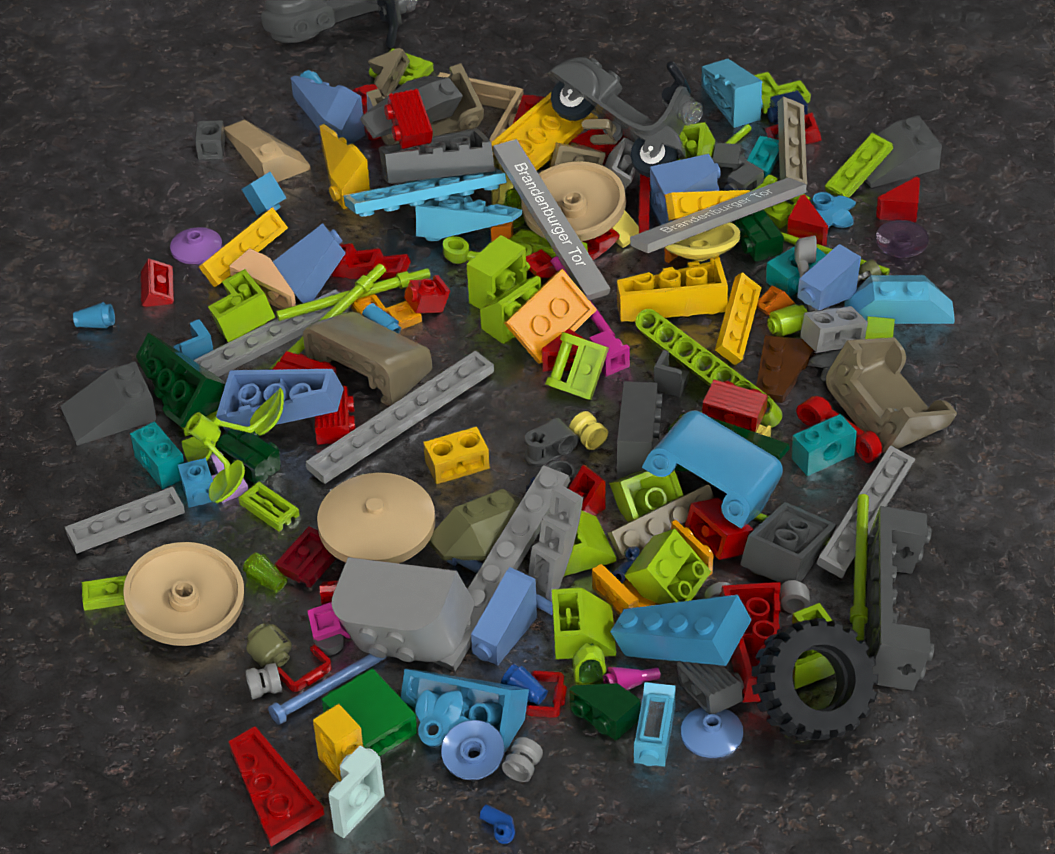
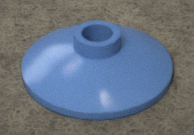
M700 707L690 712L683 720L681 738L691 752L706 758H720L731 754L740 746L743 739V726L740 719L728 709L716 714H708L705 709L703 710Z
M478 720L465 721L453 727L445 736L441 748L442 759L446 768L458 778L465 780L482 779L492 774L501 764L504 756L503 739L497 729L486 722ZM473 751H478L480 753L479 756L475 758H470L469 754Z

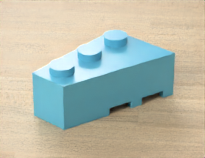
M730 59L702 66L701 86L733 128L761 119V109L763 108L761 99L762 80Z

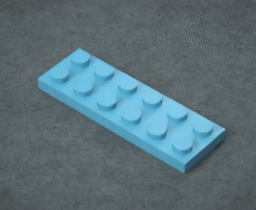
M494 167L495 171L416 180L343 196L345 206L355 214L364 217L375 214L374 210L394 211L400 208L399 205L409 203L410 206H418L424 204V200L434 198L435 201L449 199L451 194L459 193V195L464 196L475 193V189H498L499 184L506 183L505 172Z

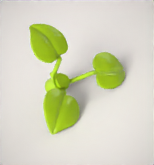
M281 388L255 411L250 419L251 426L246 427L221 421L216 417L211 421L200 412L195 413L187 422L186 432L193 436L182 441L187 461L191 462L206 458L207 461L213 452L224 464V469L215 476L210 484L209 498L214 503L218 504L231 496L241 484L245 473L242 461L236 460L230 465L229 461L215 447L221 434L218 426L248 433L255 431L258 435L267 433L275 426L282 414L284 393Z

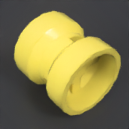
M584 411L573 418L569 428L581 439V443L588 450H595L606 441L608 430L601 423H596V418L590 412Z

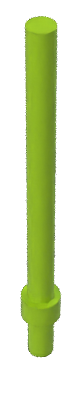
M379 263L366 276L362 275L355 282V287L319 321L342 314L362 294H367L374 287L373 283L386 272L385 267ZM303 336L288 352L299 354L305 349ZM281 357L269 368V370H272L278 361L280 362Z
M428 268L411 273H408V271L398 273L394 278L373 283L374 287L367 294H362L359 298L398 287L400 289L407 288L410 280L431 278ZM350 290L276 311L277 319L282 321L335 306Z
M860 494L857 497L853 606L850 608V622L852 623V629L858 633L855 638L857 641L864 640L865 624L868 622V608L865 606L869 496L866 494Z

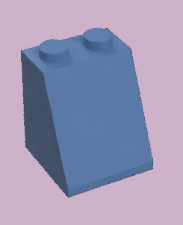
M709 154L650 167V207L659 225L671 222L668 219L665 194L672 192L720 191L717 184V179L721 177L720 168L717 163L713 162Z

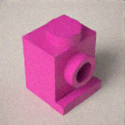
M609 330L589 337V341L609 347L601 370L606 377L630 367V347L627 344L623 345L621 340L615 338Z

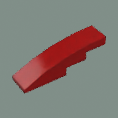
M353 243L340 244L345 251V255L330 276L359 279L362 275L366 276L380 263L385 267L386 272L377 280H387L396 277L398 273L407 271L411 261L407 254L383 256L380 248L356 251Z

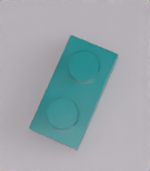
M760 136L747 161L764 170V179L771 174L779 159V140Z

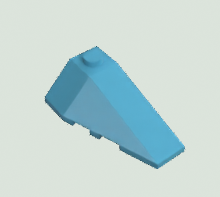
M451 194L449 199L435 201L434 198L427 199L424 204L416 206V236L426 237L427 241H439L441 238L512 222L522 215V210L500 204L487 207L483 200L467 202V197Z

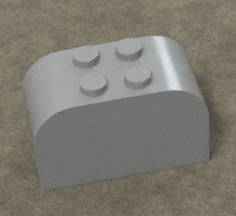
M350 557L346 561L332 597L334 613L361 651L378 658L389 656L406 662H412L413 660L433 662L453 653L463 638L475 605L473 598L457 571Z

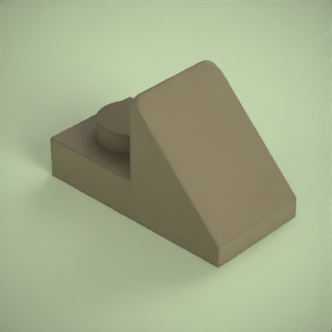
M401 48L368 61L373 72L378 74L374 84L384 97H386L387 93L394 92L410 62Z
M573 142L571 145L556 143L550 167L567 162H591L603 166L606 153Z

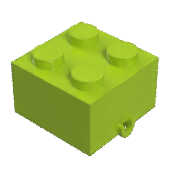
M500 235L478 255L472 257L467 263L469 303L481 309L516 284L527 280V271L530 269V265L526 262V248Z

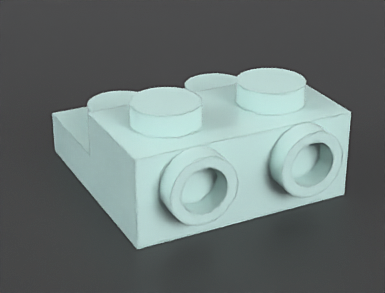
M359 746L352 754H348L343 759L340 765L341 781L336 782L329 793L334 832L343 838L385 796L380 757L374 750L370 748L365 749L362 746Z

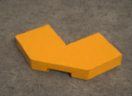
M373 294L359 298L351 304L353 312L362 315L363 310L371 303H374L398 320L401 330L422 322V315L415 313L407 301L385 308L377 295Z

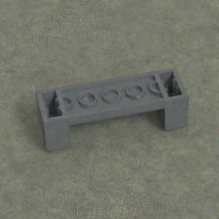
M880 506L868 536L865 606L868 608V622L866 623L865 642L869 649L866 650L868 657L874 656L876 665L872 666L873 674H878L879 684L876 685L914 691L918 680H923L927 660H932L934 643L930 642V629L897 624V612H893L897 599V589L893 588L897 572L912 574L916 563H921L924 551L923 546L924 544H929L932 530L930 526H927L926 513Z

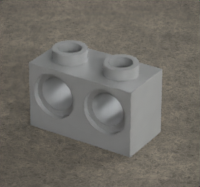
M852 306L804 313L800 337L816 353L843 348L847 340L865 339L868 322Z

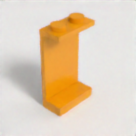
M677 520L671 522V530H677L712 571L709 576L712 575L714 556L711 549L707 545L700 543L694 537L691 530L686 527L684 528ZM602 564L592 569V589L608 604L612 605V608L619 615H621L624 609L660 605L642 597L627 579L621 583Z

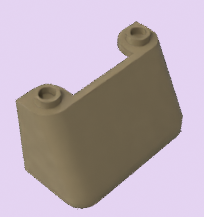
M462 63L451 66V74L448 77L463 97L451 117L430 122L433 130L432 137L474 129L483 120L484 109ZM379 89L367 92V112L386 98L381 95ZM392 133L381 136L386 145L399 143V141H394Z
M351 311L317 321L303 331L305 354L308 358L328 363L335 360L369 378V387L372 389L378 387L384 395L381 398V402L389 407L402 399L432 370L431 353L426 346L418 344L364 317L360 313Z
M895 337L847 340L827 373L826 384L831 394L860 429L865 432L873 431L876 433L882 444V453H886L890 445L900 449L951 424L957 415L953 407L945 400L934 401L928 407L900 373L906 362V354L904 348Z

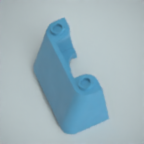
M689 411L682 415L649 453L642 466L643 469L655 476L665 477L671 474L677 464L724 491L727 495L721 506L722 513L728 521L741 529L763 511L783 473L782 464L776 457L699 411Z

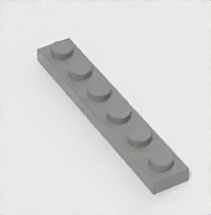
M891 445L860 492V494L869 496L868 536L880 506H888L915 461V458ZM857 498L816 563L840 578H843L855 559Z

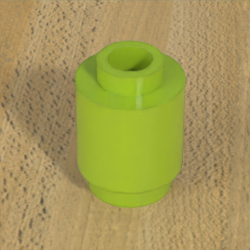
M796 304L772 311L767 320L768 328L772 334L778 337L801 331L804 313L808 311L805 306H798Z

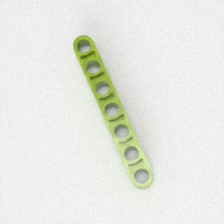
M645 309L637 315L636 326L649 341L661 350L669 351V356L710 387L713 379L721 382L731 379L729 382H732L735 386L749 390L757 389L761 393L766 394L656 311ZM708 365H711L708 370H705ZM768 396L767 408L770 409L764 414L760 424L765 427L770 425L773 428L780 423L783 414L782 410Z

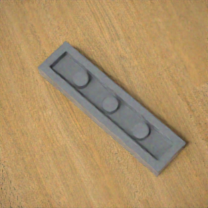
M170 487L65 527V530L77 554L185 513L174 487Z

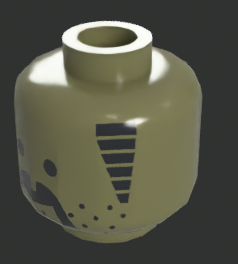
M260 624L247 636V652L261 668H264L266 664L274 662L277 667H282L289 660L290 656L288 654L292 647L291 641L277 625Z

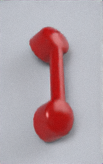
M820 396L810 397L798 405L796 409L798 418L810 427L839 415L832 409L830 403ZM847 420L857 431L855 446L859 456L866 463H871L882 453V444L879 437L873 431L865 432Z

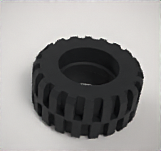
M825 618L804 620L777 630V634L770 635L764 642L766 648L759 649L755 658L760 663L758 666L752 667L751 676L757 677V684L752 685L753 695L759 694L761 701L756 704L760 712L767 711L769 716L766 718V721L771 726L779 725L780 733L786 736H795L797 740L802 741L837 738L845 735L846 731H852L860 725L859 719L867 718L871 712V708L867 705L868 703L875 702L877 692L873 691V685L879 684L878 674H873L872 666L876 665L874 656L868 657L866 653L869 646L864 640L857 641L855 639L858 633L852 628L842 629L843 624L835 620L827 622ZM809 650L822 654L831 663L836 675L834 697L826 708L820 710L807 706L799 698L793 685L794 665L799 656Z

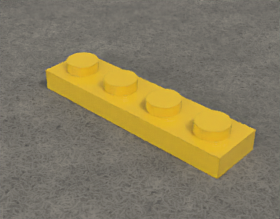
M750 190L672 192L665 194L668 219L673 221L746 194Z
M272 207L198 267L213 287H216L231 275L229 266L249 248L256 252L261 251L288 227Z
M743 272L734 279L715 351L734 365L743 360L762 288Z

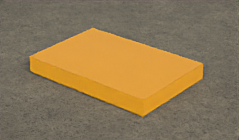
M561 269L513 313L504 324L535 361L540 364L543 363L542 348L567 329L575 332L597 309L566 272Z

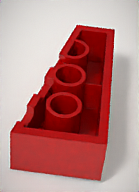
M781 582L722 585L720 597L738 595L751 618L750 624L730 658L734 672L740 675L744 684L742 689L743 703L761 701L759 694L753 695L752 685L757 684V677L751 676L752 667L759 665L760 661L756 660L755 657L759 649L766 648L764 644L766 639L770 635L777 634V630L780 629L779 594Z

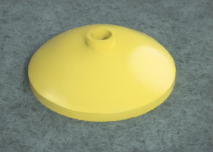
M729 222L664 248L686 259L706 261L732 249L740 240V230L736 225Z

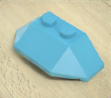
M870 275L856 289V293L850 299L844 301V307L852 306L866 321L868 316L895 319L894 324H954L955 321L953 302L925 275Z

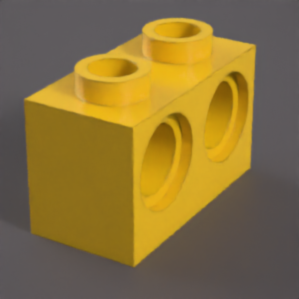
M477 426L423 442L425 462L436 484L490 469L489 449Z
M338 704L313 719L318 758L341 781V762L359 746L363 747L361 727Z

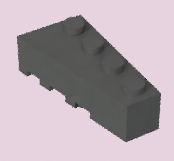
M478 128L434 136L429 144L401 149L399 143L379 147L383 177L392 185L404 184L407 181L495 171L492 143Z
M624 381L617 439V479L645 470L642 466L647 456L659 443L662 394H657V383Z

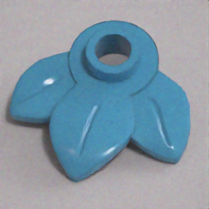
M826 192L816 193L810 202L826 222L828 228L831 225L838 228H846L854 224L853 217L848 211L856 205L854 200L845 196L833 197Z
M424 690L419 696L415 708V713L421 722L418 734L421 741L427 746L437 747L442 745L445 736L453 727L462 722L471 721L461 716L464 703L460 691L447 692L437 699L431 691ZM436 725L439 727L436 735L428 734L431 726Z

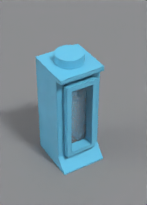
M644 682L643 699L634 741V763L665 767L675 711V685Z

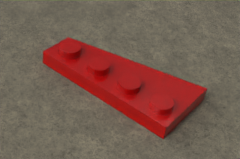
M256 726L229 741L230 750L270 847L325 815L324 807Z

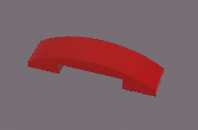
M611 228L596 238L582 242L587 243L588 253L592 260H595L619 239L620 234ZM542 249L526 256V262L530 265L529 271L535 276L550 278L557 273L551 263L553 258Z

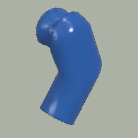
M485 805L480 812V819L494 826V837L499 843L507 844L511 842L515 836L512 817L494 807Z

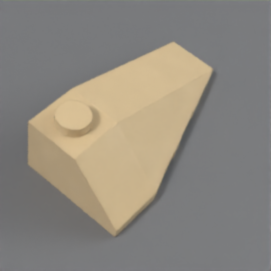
M246 120L224 127L225 135L258 178L271 172L275 180L279 182L311 170L309 163L299 151Z

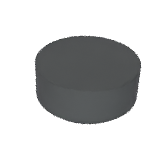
M341 634L320 641L313 638L314 644L325 655L337 654L344 646V637Z

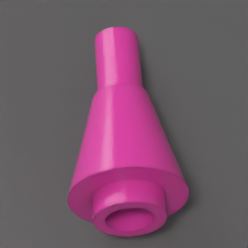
M608 667L606 674L603 675V684L618 683L629 691L643 682L659 680L660 671L657 667L645 670Z

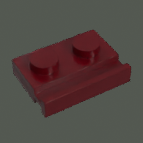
M308 526L275 563V570L299 583L302 581L306 583L307 587L311 588L336 560V557L323 545L319 531Z

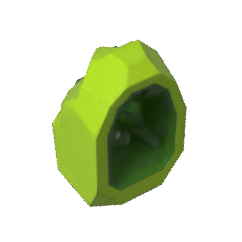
M586 643L579 651L573 654L572 671L575 685L601 684L603 682V675L606 674L605 658L603 651L597 645Z

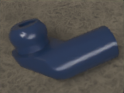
M637 546L625 549L624 555L626 559L612 572L621 583L627 579L624 575L640 554V549Z

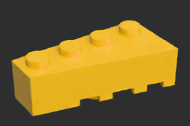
M719 256L711 258L710 262L702 264L698 260L689 262L688 267L675 270L673 266L664 268L658 275L648 272L617 280V308L621 322H635L637 315L645 309H652L664 318L689 317L691 315L725 312L728 304V284Z

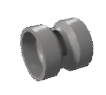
M275 662L266 664L263 669L250 668L245 670L252 699L260 698L264 693L268 692L272 694L282 692L281 681ZM260 675H262L265 688L262 687Z
M520 737L514 741L511 747L512 754L507 755L502 764V769L513 780L527 782L534 773V765L539 763L543 750L535 741Z

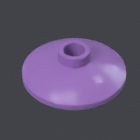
M202 227L190 228L180 232L173 238L170 249L173 257L182 263L201 264L222 248V239L217 232Z

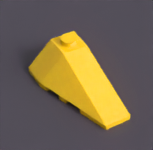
M322 124L319 127L331 186L329 187V192L333 201H337L343 209H346L348 207L345 206L343 195L370 190L367 159L354 144L347 145L344 137L338 138L335 131Z

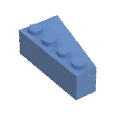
M333 369L230 370L216 417L221 421L246 427L251 426L250 419L255 411L279 388L284 393L282 414L275 425L338 411L344 388ZM223 427L228 434L231 428Z

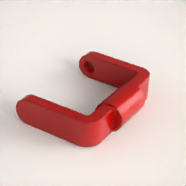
M315 644L310 647V650L323 664L306 673L302 678L294 682L280 667H277L280 680L293 692H299L305 687H309L332 670L330 658Z
M532 671L531 675L537 681L557 682L553 695L554 707L527 706L526 715L558 717L561 706L565 704L567 692L563 673Z

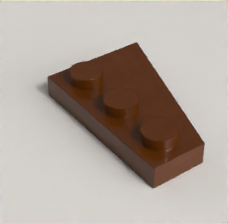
M765 335L756 387L770 396L775 403H783L796 384L797 377L802 370L806 369L809 359L816 352L803 339Z

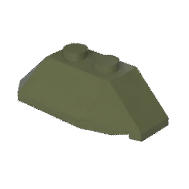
M501 489L456 506L433 531L428 544L443 560H452V558L486 560L522 499L505 489Z

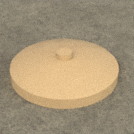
M567 162L552 166L539 173L581 242L606 233L621 219L626 206L625 190L620 178L610 169L591 162ZM521 199L525 222L533 232L546 239Z
M391 473L363 474L340 483L326 495L318 511V531L325 548L333 556L345 563L348 557L399 564L419 553L431 539L435 528L434 505L423 487L411 479Z
M170 543L147 552L131 567L124 583V605L131 622L139 631L151 639L170 645L189 646L215 639L236 622L244 603V583L237 566L224 553L199 543Z

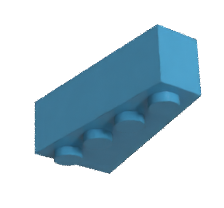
M731 595L624 609L610 632L624 656L726 666L750 624L751 618L739 596Z

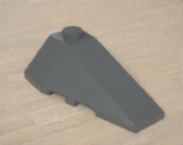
M424 76L407 81L392 92L394 94L417 88L430 122L451 117L463 97L449 77ZM388 96L360 118L373 138L392 133V120H387L384 111V105L388 103Z

